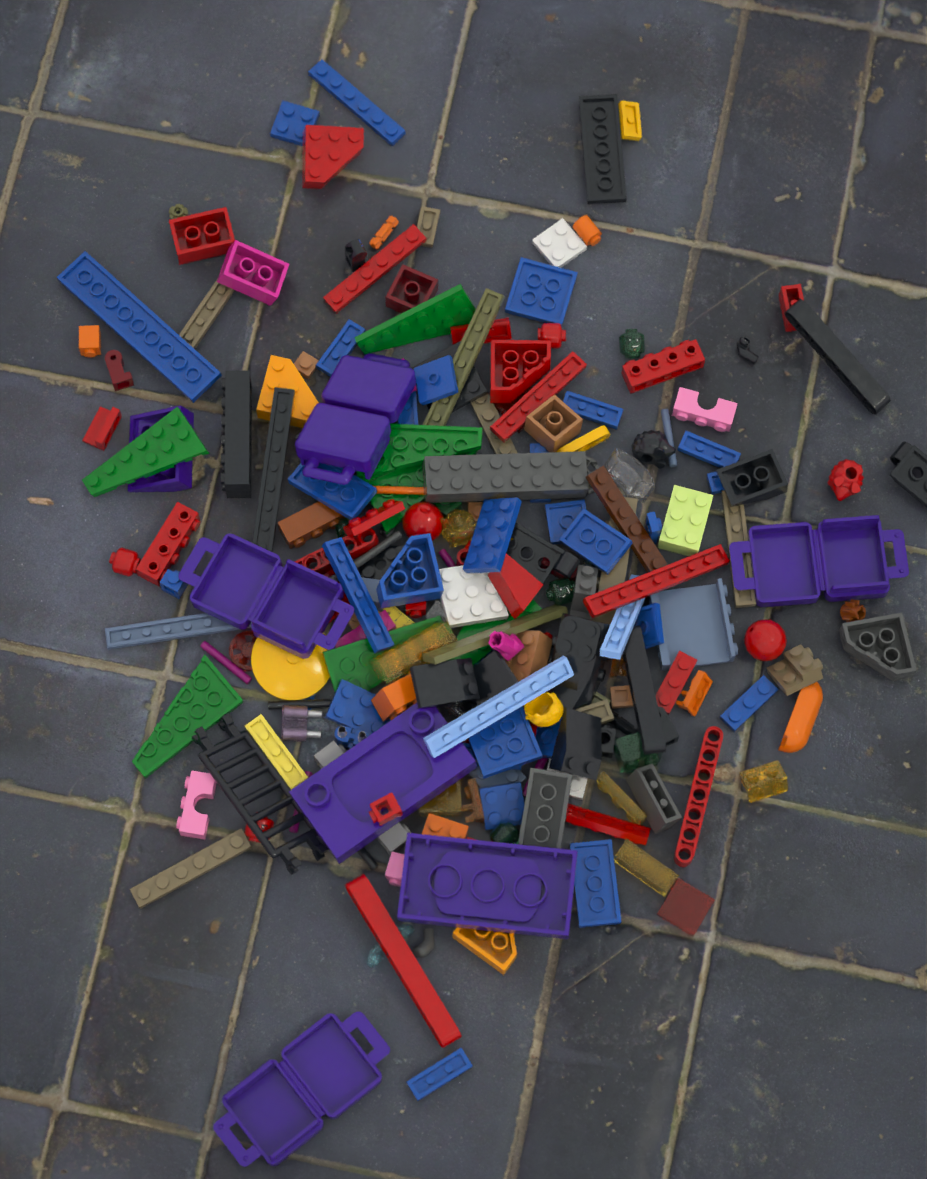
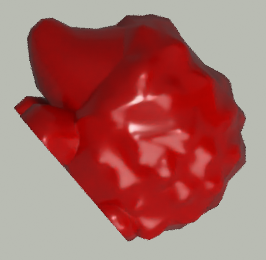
M844 459L837 465H834L827 483L835 493L838 501H842L861 491L860 487L864 479L862 475L863 469L854 460Z

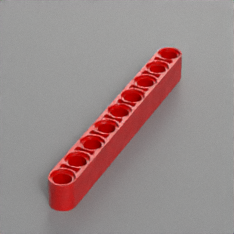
M362 874L345 884L348 894L439 1045L445 1048L461 1038L458 1027L368 878Z

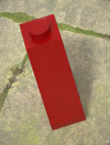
M507 553L501 572L488 573L489 579L514 619L526 609L544 585Z

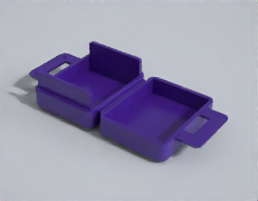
M367 353L363 358L350 355L341 357L321 394L323 403H318L314 406L295 441L296 454L301 460V465L305 466L302 471L304 476L345 485L350 482L355 471L365 472L366 479H371L389 444V436L391 434L390 423L398 420L416 385L415 371L409 368L410 363L407 360ZM319 463H323L327 465L341 467L344 469L341 473L324 469H319L317 467Z
M879 515L824 519L818 524L816 530H812V526L807 522L753 526L748 531V541L732 542L729 546L734 587L737 590L754 589L756 605L759 607L813 604L818 601L820 591H824V597L829 602L884 598L890 590L889 579L904 578L909 574L904 533L899 529L882 530ZM893 541L896 566L887 567L884 542ZM742 553H750L752 578H745Z
M231 533L226 534L220 544L205 537L200 538L178 575L181 581L194 587L190 594V601L193 607L241 630L248 628L252 622L251 629L256 637L302 659L310 657L316 645L327 650L333 649L354 613V607L342 601L344 591L341 584L289 559L283 567L281 558L277 554ZM207 551L214 555L200 577L193 572ZM336 611L339 615L326 636L323 632Z
M357 1011L343 1022L335 1014L329 1013L282 1049L281 1056L283 1061L278 1063L273 1059L268 1060L222 1097V1103L228 1113L214 1123L213 1129L241 1166L250 1165L261 1155L270 1166H277L323 1129L324 1124L321 1117L324 1114L329 1119H337L382 1082V1074L375 1065L389 1054L390 1047L362 1012ZM356 1027H358L374 1048L369 1054L364 1052L350 1034ZM235 1123L239 1125L253 1144L247 1150H245L229 1129Z

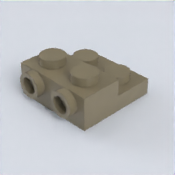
M801 644L784 652L783 660L767 667L768 675L786 696L823 679L821 671L823 665L819 658L813 659V653L810 648H804Z

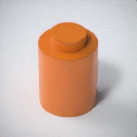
M588 215L582 216L573 224L572 228L587 246H594L600 242L602 232Z

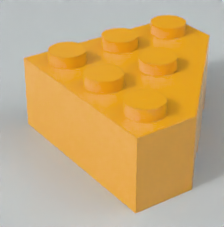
M271 355L256 408L257 418L270 421L275 387L295 389L291 426L303 428L314 406L319 402L291 359Z
M457 927L452 934L453 939L503 975L517 957L514 933Z

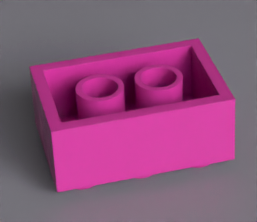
M235 240L228 248L217 282L271 306L279 296L289 263Z

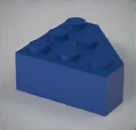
M430 533L410 536L389 569L380 579L376 588L380 609L441 598L444 588Z

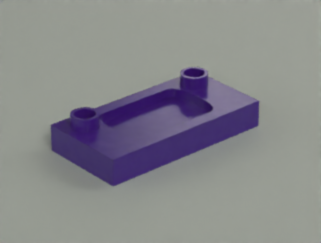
M414 704L289 791L293 801L338 864L345 861L477 768L475 759L462 742L435 758L430 755L423 738L448 724L436 707L418 708V704ZM392 792L403 815L381 826L378 821L373 823L368 813L371 811L369 804ZM383 809L381 811V814L385 815L389 811L387 809Z
M407 833L397 914L398 921L569 939L577 850Z

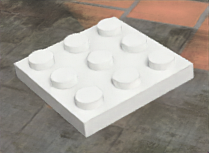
M464 565L439 569L444 588L440 600L448 628L508 618L507 608L489 579V572L466 573L463 570Z

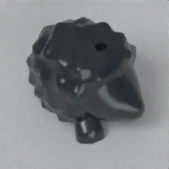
M653 430L637 434L631 446L635 461L639 465L651 464L659 469L664 468L666 464L662 459L670 457L676 451L668 443L666 436L661 431Z

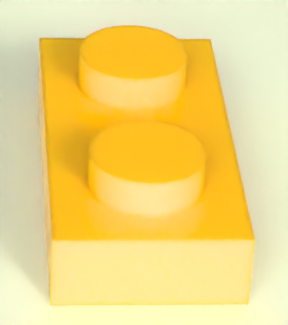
M620 101L618 107L621 139L639 141L642 138L639 103Z

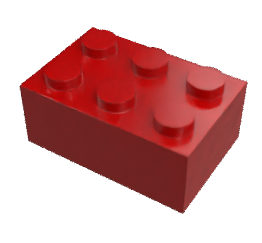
M227 207L169 220L179 265L227 254L228 248L235 241Z

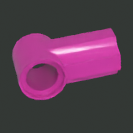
M494 631L489 635V645L497 650L507 661L511 660L524 648L521 640L513 633L509 636L502 631Z

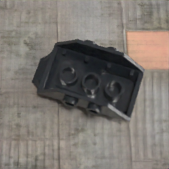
M566 613L562 614L558 634L554 636L552 648H554L553 655L549 657L547 665L565 656L569 661L574 676L547 692H554L562 702L563 707L576 710L582 705H590L592 703L600 681H604L606 674L604 665L605 661L608 662L609 658L600 656V648L610 627L609 624Z

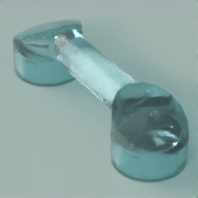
M411 924L397 926L404 940L415 931ZM378 943L372 947L367 958V965L371 969L384 958L380 954L382 949Z

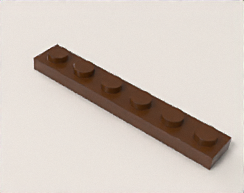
M604 465L587 475L585 478L620 532L632 540L633 544L630 547L646 572L648 573L668 565Z

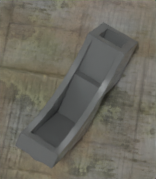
M578 565L570 615L590 619V614L583 603V599L596 592L598 568Z

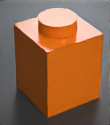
M99 325L79 326V350L81 356L91 358L101 355V331Z

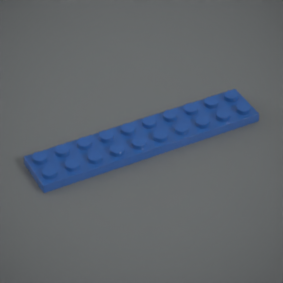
M86 251L57 276L58 281L193 403L222 376L220 371Z

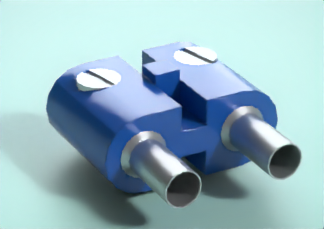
M339 726L335 730L336 744H341L346 749H351L369 736L365 731L355 730L346 726Z

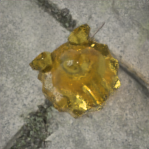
M455 509L452 513H448L446 518H440L443 527L441 534L450 547L465 546L472 540L476 527L472 514L466 510Z

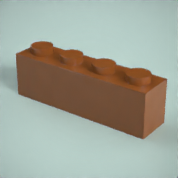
M318 501L277 523L281 535L289 549L303 546L311 538L316 539L328 529L339 527L341 522L348 518Z

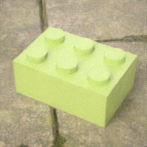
M674 485L657 548L685 556L698 553L713 495Z

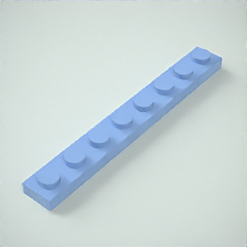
M562 656L424 737L423 740L430 755L433 758L439 756L574 676L567 657Z

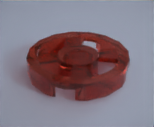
M252 630L237 634L229 646V655L232 662L244 671L252 670V666H247L248 660H251L252 649L257 639ZM245 635H251L253 637L252 642H246ZM234 649L241 650L242 653L234 655L233 651Z

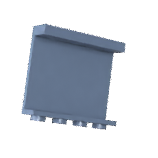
M722 578L717 579L716 584L664 590L648 596L649 605L653 603L660 604L664 643L656 647L661 671L670 669L679 650L698 660L694 667L733 662L735 656L738 655L737 643H733L732 635L735 634L734 625L729 622L731 608L730 604H726L725 599L728 596L726 584L723 585Z

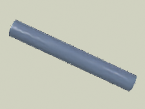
M662 409L661 416L664 435L668 443L674 447L669 409ZM676 453L668 457L670 467L677 466Z

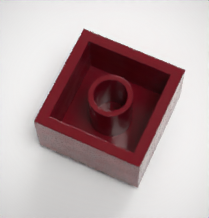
M402 264L386 295V307L399 313H404L435 297L438 291V279Z

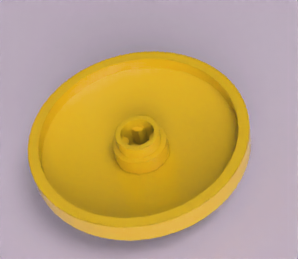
M257 637L251 654L252 671L258 684L273 697L285 701L307 699L318 693L330 678L322 654L327 649L316 645L310 657L302 659Z

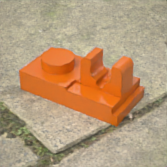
M698 670L696 676L691 681L689 691L683 690L681 692L682 696L685 697L684 701H676L679 708L687 710L694 717L713 683L706 672Z

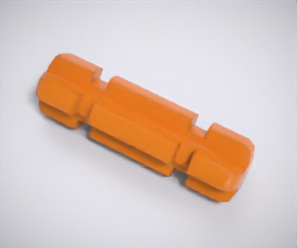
M389 216L386 224L384 223L375 234L376 237L370 240L369 245L373 249L378 250L382 245L381 242H384L392 233V228L399 224L397 218Z

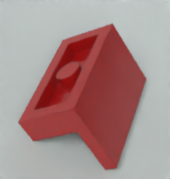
M99 407L82 441L105 451L122 418L120 409L112 407L110 411Z

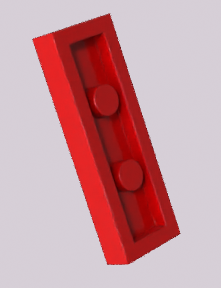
M509 318L494 320L484 343L491 342V340L512 339ZM469 324L450 327L452 345L462 341Z
M394 499L383 502L382 507L368 510L365 516L351 519L348 522L349 524L344 526L343 529L346 535L356 536L405 509L402 501Z
M680 650L656 694L658 707L664 708L668 715L698 661Z

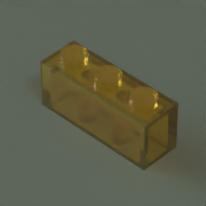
M626 839L614 857L615 863L664 897H666L679 877L677 873L628 839Z

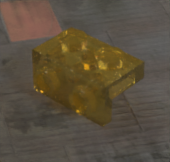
M778 760L739 772L740 780L747 791V798L750 803L788 791L787 776Z

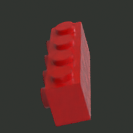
M696 339L692 341L685 340L673 348L669 346L662 349L659 353H649L640 360L626 362L622 366L621 374L630 394L703 368L705 358Z
M179 502L176 503L137 566L138 576L158 587L160 586V581L166 571L178 562L180 558L179 553L182 548L185 549L188 546L191 533L199 528L201 521L198 512Z

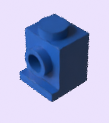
M168 569L160 581L161 589L180 599L188 584L179 579V571Z

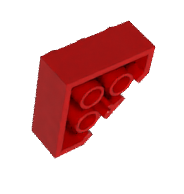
M305 125L303 130L302 188L322 189L353 159L359 156L364 147V128Z
M491 340L490 403H511L550 371L551 341Z

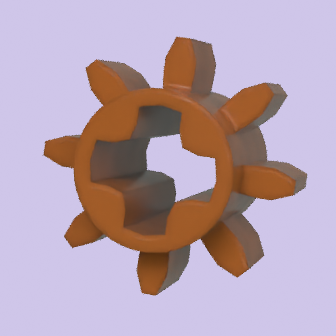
M851 599L850 602L845 601V604L842 605L840 615L842 620H847L846 622L863 620L866 610L864 605L860 604V600Z

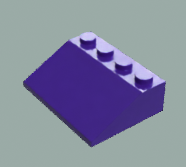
M180 405L130 416L129 443L176 407L182 411L192 428H194V413ZM193 460L183 461L175 464L173 468L160 473L136 479L135 482L128 484V492H177L192 489Z

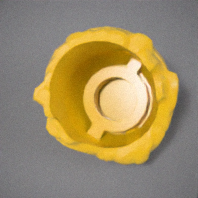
M545 692L524 705L525 719L530 720V722L539 727H550L561 719L564 707L554 692Z

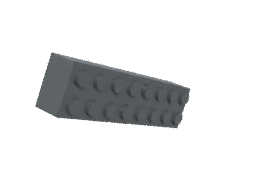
M585 451L424 456L422 463L425 502L429 503L484 501V499L518 497L520 500L585 498L589 490L588 481L585 478L588 475Z

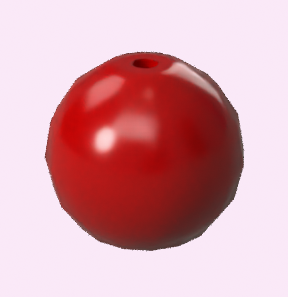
M418 502L406 510L403 516V530L409 538L410 536L430 533L432 541L440 536L444 528V518L441 511L434 504Z
M765 619L758 620L748 627L744 643L747 652L753 658L759 661H772L783 653L787 639L784 629L777 622Z

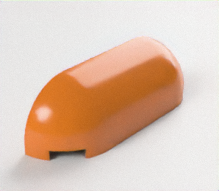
M818 682L800 690L780 743L779 751L793 753L801 750L807 744L823 701V691Z

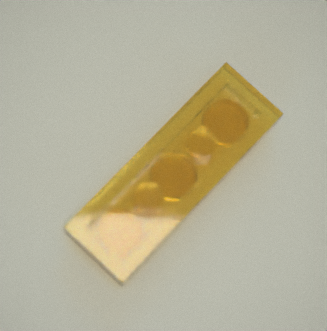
M603 771L597 777L598 788L604 794L608 793L612 797L611 801L617 808L620 809L622 807L627 813L626 817L633 824L642 825L646 821L647 815Z

